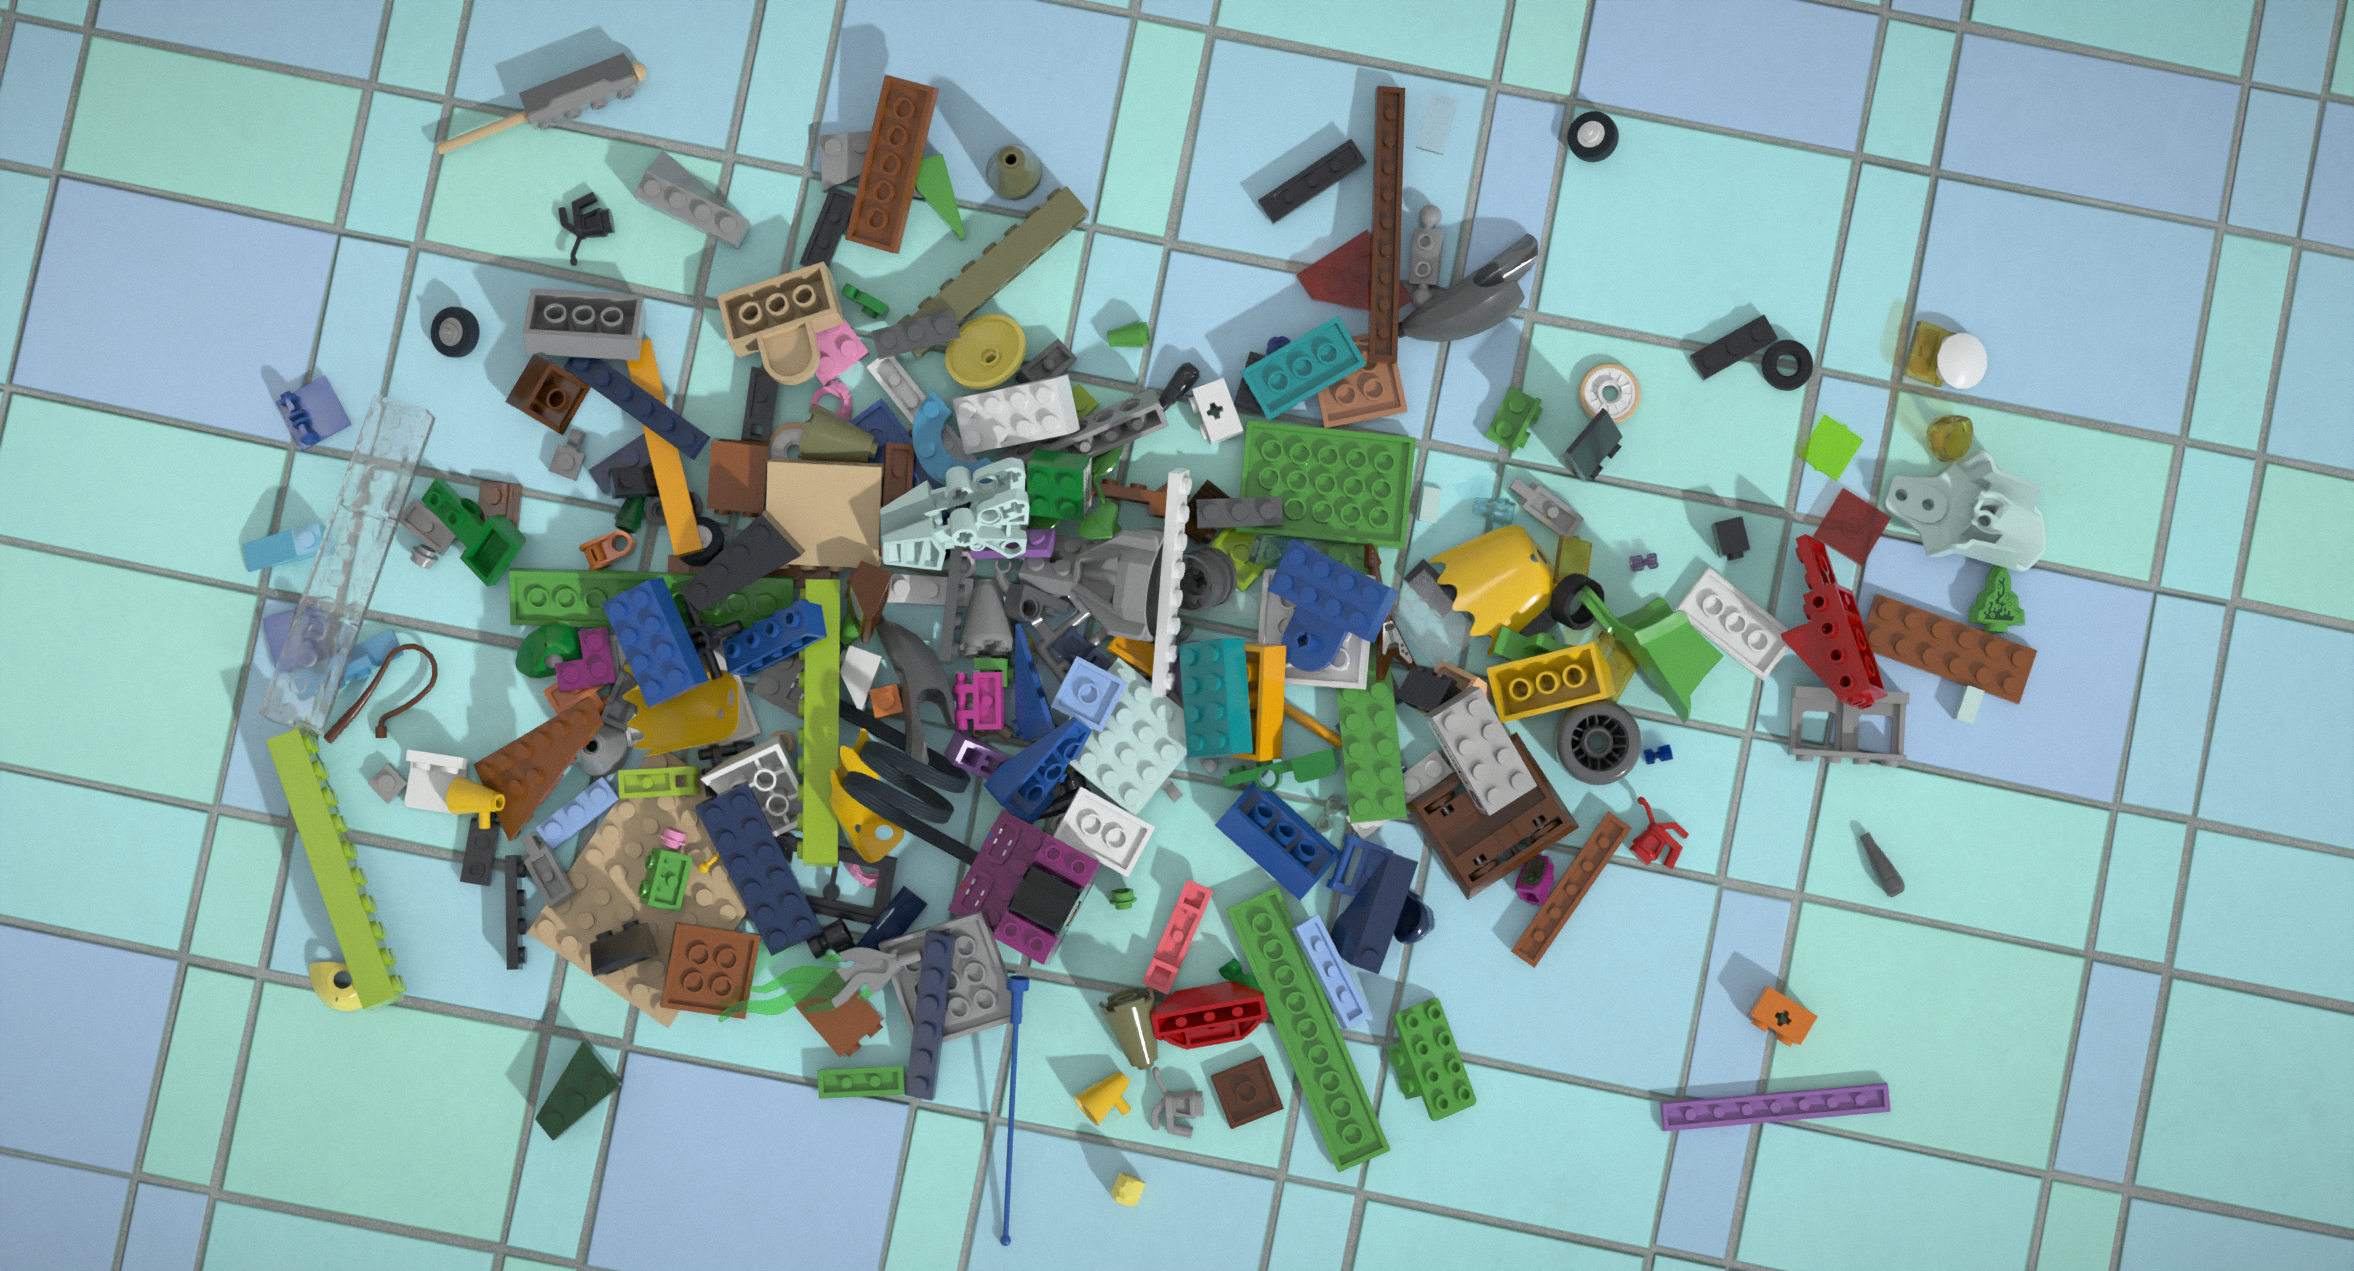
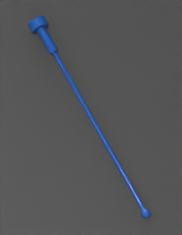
M1021 975L1007 976L1006 989L1012 991L1010 1023L1013 1024L1004 1221L1003 1236L1000 1238V1243L1003 1246H1008L1011 1243L1009 1215L1019 1024L1022 1023L1023 992L1029 990L1030 981L1029 977Z

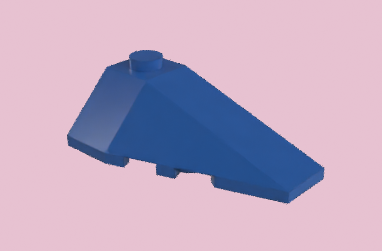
M1020 621L1015 624L1016 719L1012 720L1016 736L1022 735L1024 741L1044 737L1056 729Z

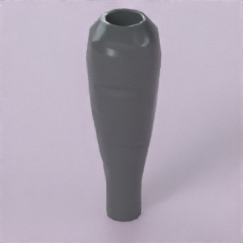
M1869 832L1860 836L1859 838L1866 849L1882 890L1889 897L1902 893L1905 890V884L1891 861L1878 847Z

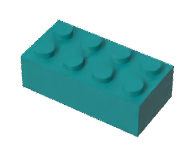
M1219 638L1179 644L1187 758H1215L1253 753L1244 639Z

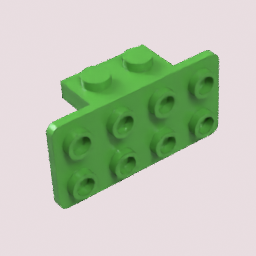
M1432 998L1395 1013L1393 1020L1401 1041L1387 1045L1386 1048L1389 1053V1060L1399 1080L1400 1090L1403 1092L1405 1099L1422 1096L1429 1118L1432 1121H1438L1475 1105L1476 1097L1440 1000Z

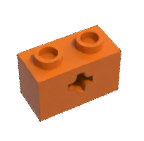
M1769 986L1763 987L1747 1014L1753 1018L1751 1024L1765 1032L1769 1028L1778 1033L1776 1039L1791 1047L1792 1043L1796 1045L1802 1044L1818 1017ZM1785 1011L1786 1023H1779L1777 1025L1778 1019L1775 1017V1014Z

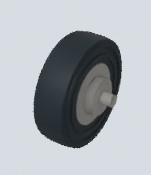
M448 307L441 310L435 316L430 333L432 343L439 353L447 357L460 358L474 350L479 340L480 330L476 317L469 310L461 307Z

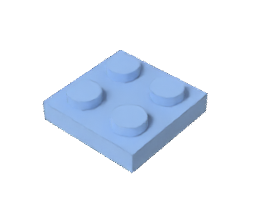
M1076 656L1050 707L1071 718L1075 717L1088 727L1102 733L1128 682Z

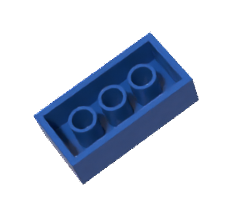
M663 577L647 580L602 603L648 707L664 704L709 682V678Z

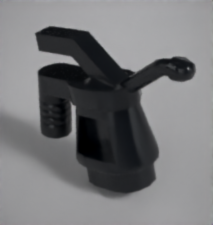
M590 192L571 202L574 226L568 223L566 208H558L561 226L577 236L570 254V264L572 266H576L578 263L576 253L581 240L607 237L608 234L615 233L614 220L610 208H597L584 215L582 214V209L598 202L594 192Z

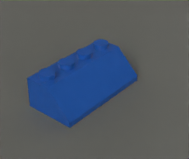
M1254 781L1215 824L1221 832L1299 901L1318 882L1341 854L1333 844L1321 834L1315 832V829L1274 792L1259 789Z

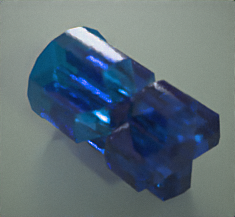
M1670 744L1658 747L1657 752H1654L1652 749H1647L1643 752L1647 765L1654 764L1658 758L1661 762L1673 759Z

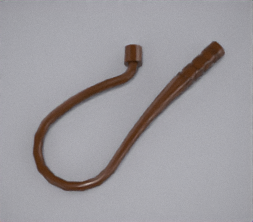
M415 643L403 644L394 648L386 657L365 692L340 717L337 723L328 730V733L323 738L332 744L362 710L382 679L393 657L403 650L414 649L422 652L429 658L432 665V677L429 684L416 697L381 716L378 726L375 727V738H387V726H384L385 721L418 703L434 687L438 677V669L433 654L425 647Z

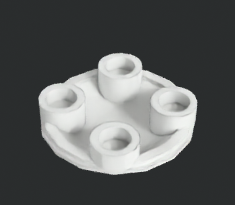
M1957 333L1945 337L1937 354V377L1956 389H1968L1975 386L1983 378L1987 369V354L1983 344L1978 338L1968 333Z

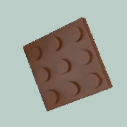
M675 922L660 1001L661 1008L745 1019L761 935Z

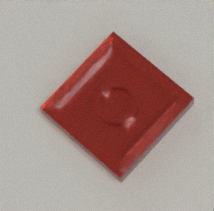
M1842 488L1812 537L1823 542L1857 565L1862 566L1891 517Z

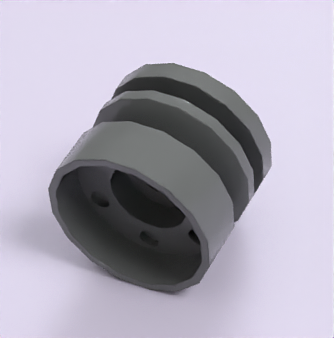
M1206 547L1182 555V562L1185 563V572L1180 580V590L1183 592V599L1180 607H1178L1179 611L1186 613L1203 611L1223 604L1233 596L1237 587L1238 575L1235 564L1226 553L1218 548Z

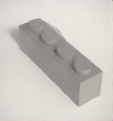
M663 151L646 170L634 194L638 202L737 250L740 249L751 227L748 219L740 216Z

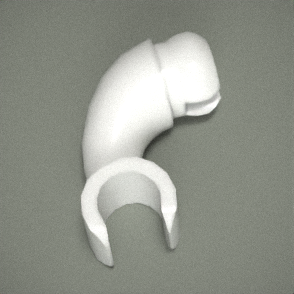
M998 558L995 562L996 580L1003 596L1006 597L1009 584H1013L1006 577V574L1012 568V563L1009 560L1008 569L1002 571L998 567Z

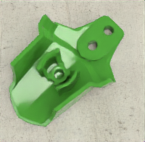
M1585 585L1582 588L1584 593L1578 597L1610 636L1613 634L1615 639L1623 641L1653 685L1682 722L1685 723L1691 713L1690 695L1724 655L1690 625L1688 616L1684 611L1677 610L1673 612L1665 599L1658 597L1640 609L1618 618L1614 616L1594 591Z

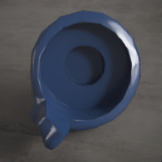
M1410 890L1407 893L1393 933L1397 941L1407 945L1422 940L1435 927L1432 909L1420 900V895Z

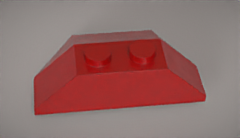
M1234 981L1177 990L1150 1012L1155 1039L1164 1040L1186 1050L1243 1040L1261 1022L1263 1023L1268 1019L1264 993Z

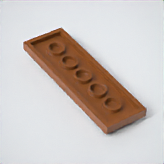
M885 74L845 240L899 254L939 88Z
M1880 594L1874 595L1864 624L1874 654L1964 686L1969 685L1985 691L1984 693L2014 704L2020 703L2037 654L2035 649Z

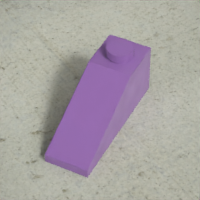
M955 730L944 752L945 757L952 765L985 779H989L1004 762L1013 757L985 741L959 730Z

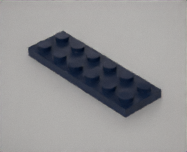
M748 781L696 804L695 809L770 955L773 956L822 933L823 928Z

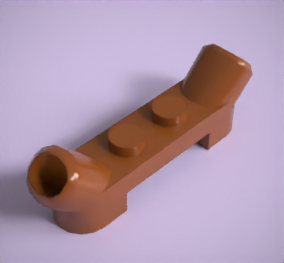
M1091 479V507H1093L1094 496L1099 497ZM1102 479V483H1099L1105 498L1149 505L1148 516L1165 519L1168 482L1156 491L1146 490V485L1130 483V487L1118 486L1119 481L1112 479Z

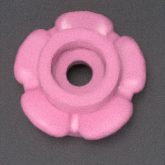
M665 826L663 834H659V837L664 839L662 844L667 847L679 849L680 845H686L685 838L687 834L681 830Z

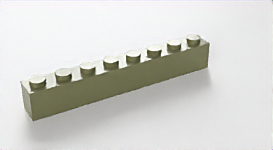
M1067 186L1062 190L1060 188L1055 189L1047 196L1048 202L1041 208L1038 206L1032 208L1025 215L1027 220L1020 226L1017 224L1012 225L1003 234L1005 238L998 244L993 242L988 245L982 252L984 254L982 258L977 262L974 260L968 262L961 269L963 274L955 280L952 278L948 279L940 286L941 292L933 299L931 296L924 299L918 305L919 311L912 317L909 314L904 316L897 324L954 309L958 326H960L1087 219L1089 211ZM936 345L914 350L911 353L919 360Z

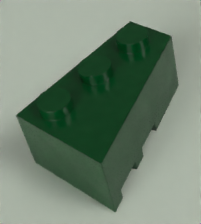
M588 1040L582 1041L535 1120L553 1141L557 1140L624 1083Z

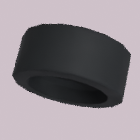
M1577 573L1564 577L1557 584L1550 600V612L1556 621L1568 628L1583 630L1590 627L1596 619L1583 603L1574 614L1570 615L1571 601L1587 585L1604 603V591L1595 580Z

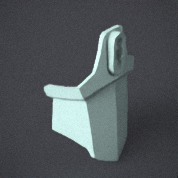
M1978 450L1968 457L1956 460L1939 477L1896 476L1891 481L1884 507L1920 534L1926 556L1944 557L1956 553L2024 572L2032 567L2045 551L2046 532L2042 512L2035 507L2036 499L2042 486L1997 469L1994 458L1984 450ZM1895 494H1901L1903 499L1906 500L1899 501ZM1922 503L1928 504L1930 506V510H1925L1922 506Z

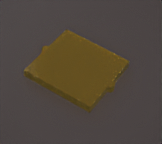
M1559 535L1553 584L1557 585L1564 577L1573 573L1583 574L1588 577L1593 543L1580 540L1579 536Z

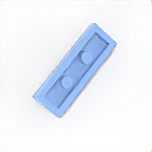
M602 776L535 827V829L552 850H555L620 800L619 795L605 776Z

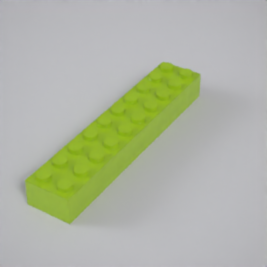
M297 728L266 740L362 1008L374 1011L405 999L403 992L407 991L404 979L402 975L397 976L393 965L397 964L395 954L392 948L388 949L384 941V938L387 937L386 929L382 921H377L374 914L378 908L372 894L368 896L364 885L368 884V880L363 868L359 869L357 867L355 858H358V852L353 841L349 842L345 832L349 831L345 817L343 815L339 816L336 805L339 804V800L335 790L328 787L326 779L330 778L325 763H320L316 754L320 751L315 736H310L309 733Z

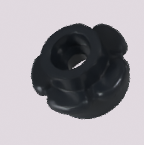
M1078 771L1068 773L1060 787H1063L1065 792L1068 793L1079 788V786H1087L1084 779L1085 776L1079 775Z

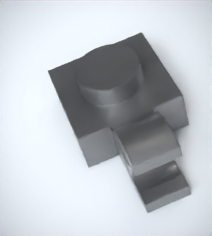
M571 429L567 446L564 447L558 444L548 471L577 481L586 457L585 454L579 452L585 433Z

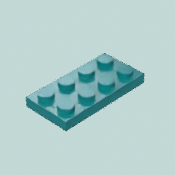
M1338 315L1243 369L1240 373L1267 420L1270 421L1363 368L1367 363Z

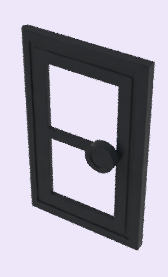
M780 834L779 844L791 865L793 852H797V842H803V838ZM838 846V867L839 862L842 861L880 869L873 908L836 901L840 895V888L836 884L838 867H832L830 883L826 884L823 889V896L825 898L805 894L814 913L872 925L890 903L898 858L885 855L879 861L871 863L864 860L853 848Z

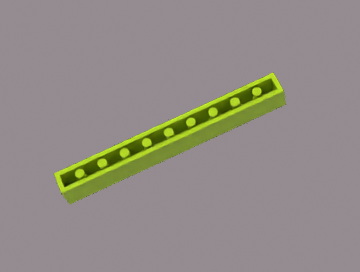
M806 579V588L800 587V600L806 599L810 603L822 605L827 637L799 651V661H805V672H799V689H804V700H799V717H804V728H798V745H804V756H798V773H804L803 785H798V802H803V813H798L797 830H803V842H797V859H803V866L838 867V819L829 796H832L831 770H836L839 767L840 580Z

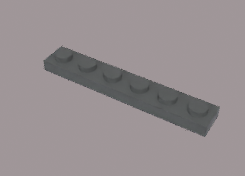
M971 502L956 506L955 510L959 508L970 509ZM954 546L950 554L939 657L940 663L952 664V657L958 658L959 641H955L954 637L955 629L961 630L962 613L957 612L958 601L963 602L965 585L960 584L961 573L966 574L968 557L963 556V546Z

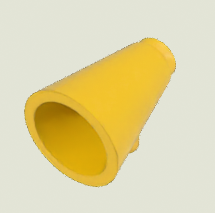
M457 777L449 785L446 803L449 811L455 815L478 813L479 828L488 829L490 828V812L501 811L505 805V797L467 778Z
M1118 1071L1116 1074L1113 1073L1073 1096V1099L1081 1111L1095 1125L1099 1126L1114 1105L1122 1115H1126L1131 1110V1107L1121 1096L1127 1089L1130 1081L1121 1071Z

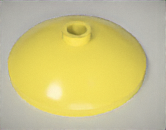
M985 314L963 324L959 328L961 338L949 341L945 353L946 367L952 378L963 387L980 390L997 386L1009 379L1023 362L1027 343L1023 330L1012 318L1001 314Z

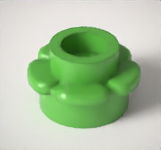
M1119 888L1111 891L1109 903L1115 905L1117 910L1129 909L1132 907V903L1137 901V897L1134 896L1132 888Z

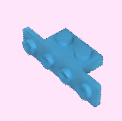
M393 630L386 631L291 675L290 681L300 701L308 700L327 690H330V692L337 691L345 687V682L353 678L360 680L371 675V670L382 666L388 654L394 648L400 646V643ZM398 652L392 660L403 656L404 652Z

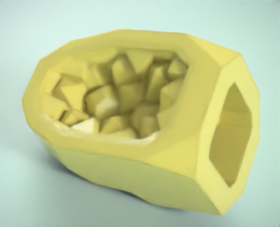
M1119 1171L1111 1190V1195L1117 1203L1128 1207L1136 1205L1146 1182Z

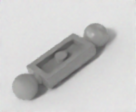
M1431 204L1424 206L1420 210L1419 219L1424 228H1414L1409 284L1418 286V289L1411 296V302L1416 309L1434 298L1429 290V286L1439 287L1444 231L1442 229H1435V226L1441 221L1442 214L1437 206Z

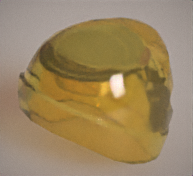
M1945 415L1930 422L1926 431V443L1931 454L1941 462H1953L1963 457L1970 448L1974 428L1970 418L1961 415Z

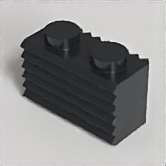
M1423 666L1421 670L1411 667L1396 698L1412 708L1429 713L1462 692V690L1456 686L1457 681L1445 674L1437 677L1438 674Z

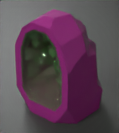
M1538 854L1525 862L1517 877L1514 890L1521 900L1529 904L1541 906L1548 899L1549 890L1554 880V864L1547 855Z

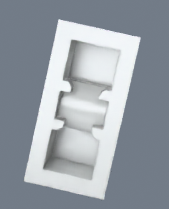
M1224 378L1192 389L1193 397L1189 398L1193 413H1199L1203 423L1198 424L1203 440L1209 439L1210 444L1214 445L1243 434V428ZM1215 406L1217 410H1222L1219 413V419L1215 420L1213 415H1207L1210 413V407Z

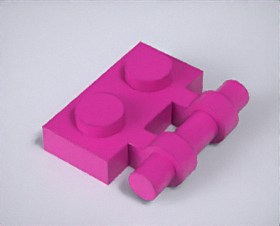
M1003 672L973 673V684H967V673H956V685H953V694H956V730H968V719H974V730L1004 729ZM967 693H973V710H967Z

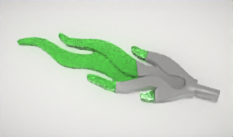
M857 947L834 955H824L822 959L826 962L855 961V963L850 967L837 969L818 966L792 968L763 986H752L750 988L752 992L766 994L785 985H795L788 992L768 1000L740 1001L727 1008L720 1015L718 1021L723 1022L734 1014L741 1012L779 1015L801 1002L815 998H828V1000L824 1003L805 1007L803 1009L804 1013L833 1010L846 1003L865 984L867 986L858 995V999H868L879 992L895 973L902 970V966L922 961L921 951L918 949L898 955L896 953L888 954L870 948Z

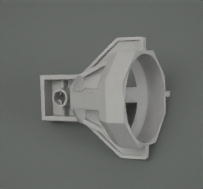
M1151 527L1136 531L1122 530L1114 534L1113 538L1103 539L1096 543L1057 535L1051 557L1025 558L1018 572L1021 584H1026L1042 592L1074 597L1077 602L1083 604L1108 635L1148 642L1156 639L1164 528Z

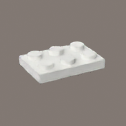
M1079 786L1053 837L1129 877L1155 827Z

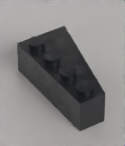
M765 509L700 570L680 592L700 612L800 557L805 552V549Z

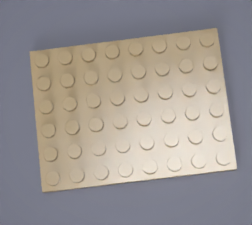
M670 752L647 756L639 769L687 767L689 765ZM701 773L696 775L697 786H700V795L618 800L566 874L577 894L555 909L549 908L546 904L527 932L593 977L591 972L590 943L597 941L596 935L609 930L616 934L623 931L622 925L637 919L640 924L648 923L659 955L611 974L593 978L667 1028L671 1026L681 1011L661 1008L660 1006L675 922L736 930L748 912L721 857L709 866L707 873H700L698 870V865L701 862H706L718 852L695 809L696 804L711 798L706 797ZM677 776V787H685V776ZM665 826L681 830L687 834L685 838L686 845H680L679 849L667 847L662 844L664 839L660 838L659 834H663ZM788 832L783 833V834H785V835H790V836H792V835L789 834ZM653 847L693 857L680 912L639 903L638 889L641 881L645 879L647 871L645 869V860Z

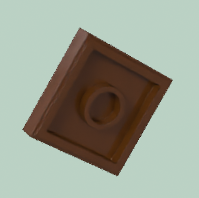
M1264 1055L1211 1075L1231 1129L1284 1109Z

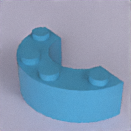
M933 391L922 402L914 419L912 438L916 456L926 474L941 487H946V472L956 466L967 468L973 480V473L977 469L992 464L988 457H985L978 462L966 463L954 459L947 453L943 444V433L953 415L936 392ZM984 478L979 482L982 484H987L992 482L993 480L990 478Z

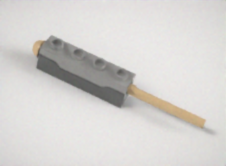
M625 53L525 90L519 93L525 110L436 145L440 155L523 122H530L535 130L538 128L541 131L554 127L556 125L555 122L565 118L566 120H573L582 116V112L585 110L605 108L608 106L609 101L617 98L619 100H626L633 97L635 91L640 90L638 83L646 78V67L642 63L634 61L632 62L633 68H631Z

